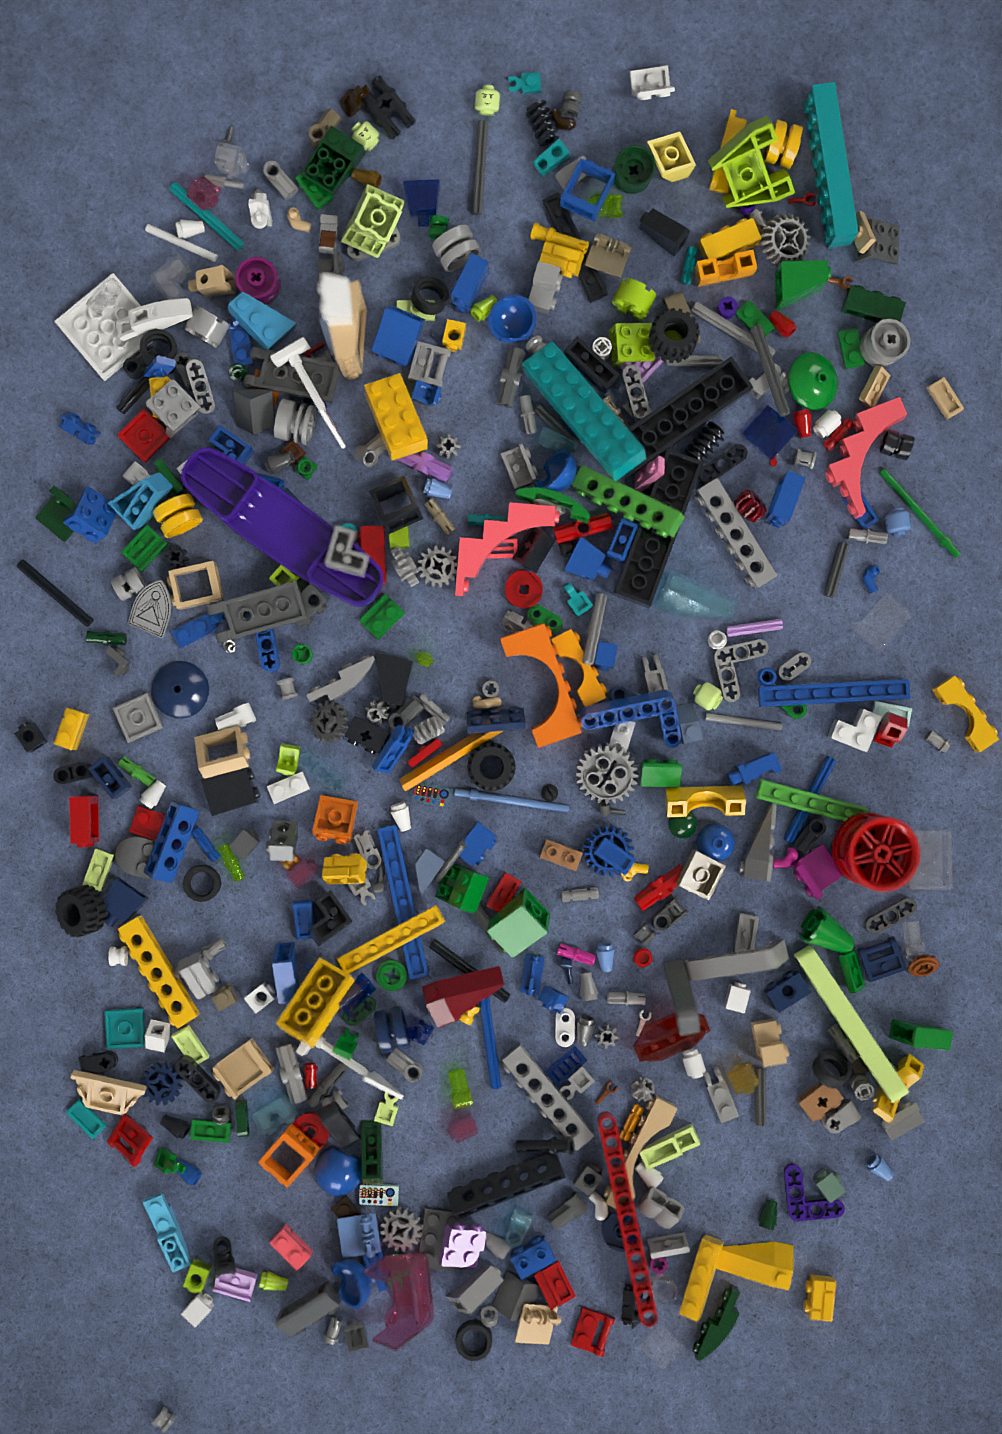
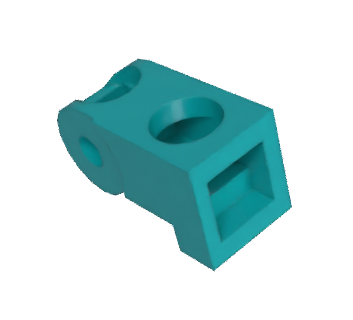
M558 139L535 159L533 165L541 176L544 177L561 163L571 158L570 152L563 142Z

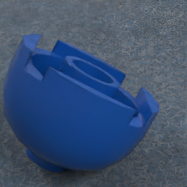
M714 823L708 824L701 829L696 844L699 853L715 861H723L734 851L735 840L730 829L724 825Z

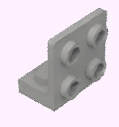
M171 380L146 402V406L167 426L165 434L170 439L196 417L200 410V406L175 380Z

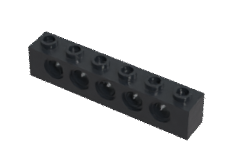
M544 1152L540 1157L535 1159L528 1158L520 1165H510L502 1172H492L484 1179H474L466 1186H456L447 1195L453 1215L459 1220L564 1179L566 1176L558 1154L553 1155L550 1152ZM546 1166V1170L543 1173H538L539 1167ZM528 1173V1177L525 1180H520L521 1174ZM510 1180V1184L507 1187H502L503 1181ZM487 1187H492V1191L489 1194H484V1190ZM469 1194H474L471 1201H466V1197Z

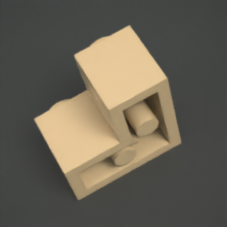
M774 1018L751 1022L757 1059L762 1066L768 1067L787 1063L786 1057H789L787 1045H784L783 1041H780L779 1034L782 1033L780 1023H776Z

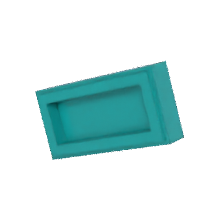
M81 1098L65 1112L92 1140L107 1126L91 1108L85 1107Z

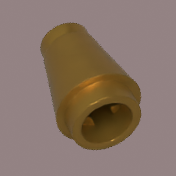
M355 168L352 179L364 186L369 184L379 188L382 175L378 171Z

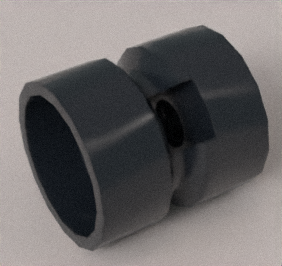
M888 429L883 437L880 453L888 456L895 454L896 458L906 461L911 454L915 437L907 434L900 436L899 432Z

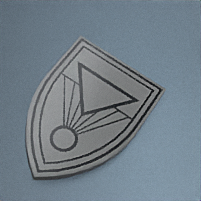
M162 580L155 581L141 590L134 601L128 624L163 639L171 615V599Z

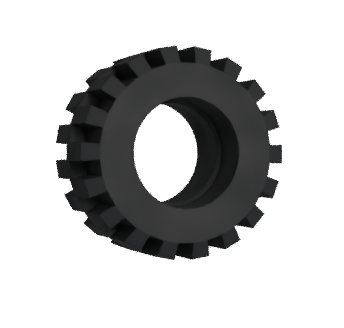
M671 308L668 312L666 309L662 314L659 313L652 323L648 343L651 345V351H655V356L657 358L659 356L662 357L661 360L664 362L669 360V363H673L676 360L679 363L682 361V358L686 360L694 352L700 330H698L699 324L695 323L696 318L694 316L690 317L691 313L688 311L684 313L682 312L683 309L675 311V308ZM675 330L683 339L679 341L671 340L665 335V332Z
M486 743L478 746L470 755L467 764L468 775L471 781L477 787L486 791H497L507 786L513 779L516 768L512 753L506 747L497 743ZM493 755L502 761V773L496 778H487L481 773L480 763L487 756Z
M82 885L63 891L58 896V902L55 904V914L61 929H64L67 935L70 934L71 937L76 938L102 929L103 924L107 920L105 918L107 916V906L104 903V897L100 895L98 890H95V887L89 885Z

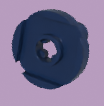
M611 1212L602 1224L604 1241L612 1250L625 1252L622 1236H619L618 1231H616L617 1228H620L617 1212ZM625 1215L622 1220L628 1222L632 1219V1216ZM630 1234L627 1240L633 1241L636 1235Z

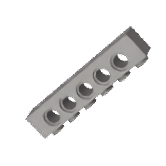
M718 478L696 491L697 496H695L696 501L707 510L705 513L707 519L715 523L717 535L720 539L724 538L727 545L725 547L730 555L734 554L737 559L735 561L736 566L740 571H744L747 576L745 578L747 584L756 590L777 577L776 572ZM710 499H717L719 506L713 507L710 504ZM720 515H727L729 523L721 522ZM731 531L738 532V540H734L731 538ZM741 547H746L749 550L748 556H743L740 553ZM751 563H756L759 566L758 572H753L750 569Z
M520 1043L502 1057L504 1062L502 1063L503 1068L508 1073H513L516 1077L514 1081L520 1088L524 1087L528 1093L526 1095L532 1103L537 1102L540 1106L539 1111L545 1118L549 1117L553 1122L551 1125L557 1133L561 1132L565 1136L564 1139L569 1136L573 1137L576 1151L594 1137L592 1129ZM518 1064H525L527 1069L524 1072L518 1071L516 1069ZM533 1078L538 1079L540 1082L536 1087L529 1085V1081ZM545 1093H548L552 1096L551 1100L548 1102H545L541 1099L542 1095ZM558 1108L564 1110V1114L559 1117L554 1115V1111ZM573 1123L577 1127L574 1131H568L566 1126Z

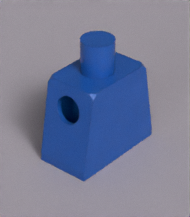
M580 537L564 572L593 581L596 574L608 578L612 568L602 563L606 556L604 553Z

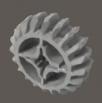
M783 213L780 216H774L763 227L762 230L765 233L761 234V238L764 241L760 245L765 247L762 252H767L766 259L772 258L771 264L778 263L779 267L781 261H801L804 259V255L809 252L806 249L811 245L807 242L811 236L806 234L809 228L804 229L805 222L799 223V217L793 218V214L786 215V213ZM781 226H785L789 228L791 231H787L785 228L782 229ZM783 249L786 253L789 252L790 255L783 254L780 250Z

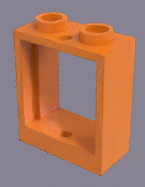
M290 1123L264 1153L258 1163L264 1170L271 1173L278 1182L288 1188L313 1160L320 1147ZM283 1140L305 1158L292 1174L270 1156Z

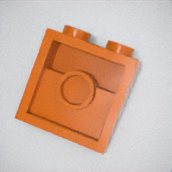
M320 795L312 830L313 836H316V839L320 841H327L328 838L334 839L337 844L345 845L346 842H351L358 801Z

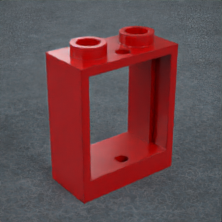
M98 796L69 797L70 844H77V848L94 846L95 842H99Z

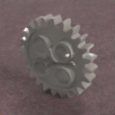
M606 743L605 748L598 744L597 750L592 746L591 753L585 751V757L581 756L579 760L581 763L577 764L579 769L576 771V776H579L577 783H582L580 790L586 789L584 795L591 794V800L597 797L599 804L602 799L605 800L606 805H608L611 799L614 804H616V798L623 801V795L629 797V790L634 791V785L638 782L636 777H638L639 772L635 771L638 769V765L633 764L635 758L629 759L630 752L624 754V747L617 750L616 744L612 748L609 747L608 743ZM604 758L608 760V763L602 764L599 760ZM616 760L617 762L611 768V773L606 776L602 786L598 787L603 780L604 774L608 772L612 762ZM622 768L625 772L620 774L616 772V769ZM596 774L599 778L591 779L590 775ZM611 783L615 785V788L609 789L606 785Z

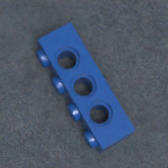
M175 801L170 802L144 871L146 875L168 883L173 882L178 872L179 863L184 857L187 842L191 838L193 826L198 819L199 811L197 809Z

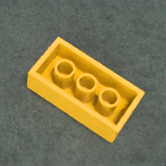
M401 373L365 384L366 400L391 461L426 450L428 448V439Z
M319 957L276 1024L281 1030L313 1049L355 985V980L348 973Z

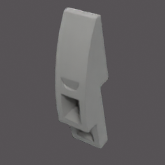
M366 655L359 658V662L354 665L348 663L342 666V670L338 672L341 677L340 680L334 678L327 682V686L321 688L319 685L309 690L310 693L307 694L309 702L312 703L327 695L330 701H334L351 691L371 670L376 662L375 657Z

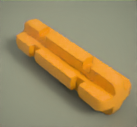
M639 1104L633 1105L632 1113H629L623 1125L624 1130H621L619 1137L624 1141L630 1140L631 1132H634L640 1119L639 1115H642L644 1108Z

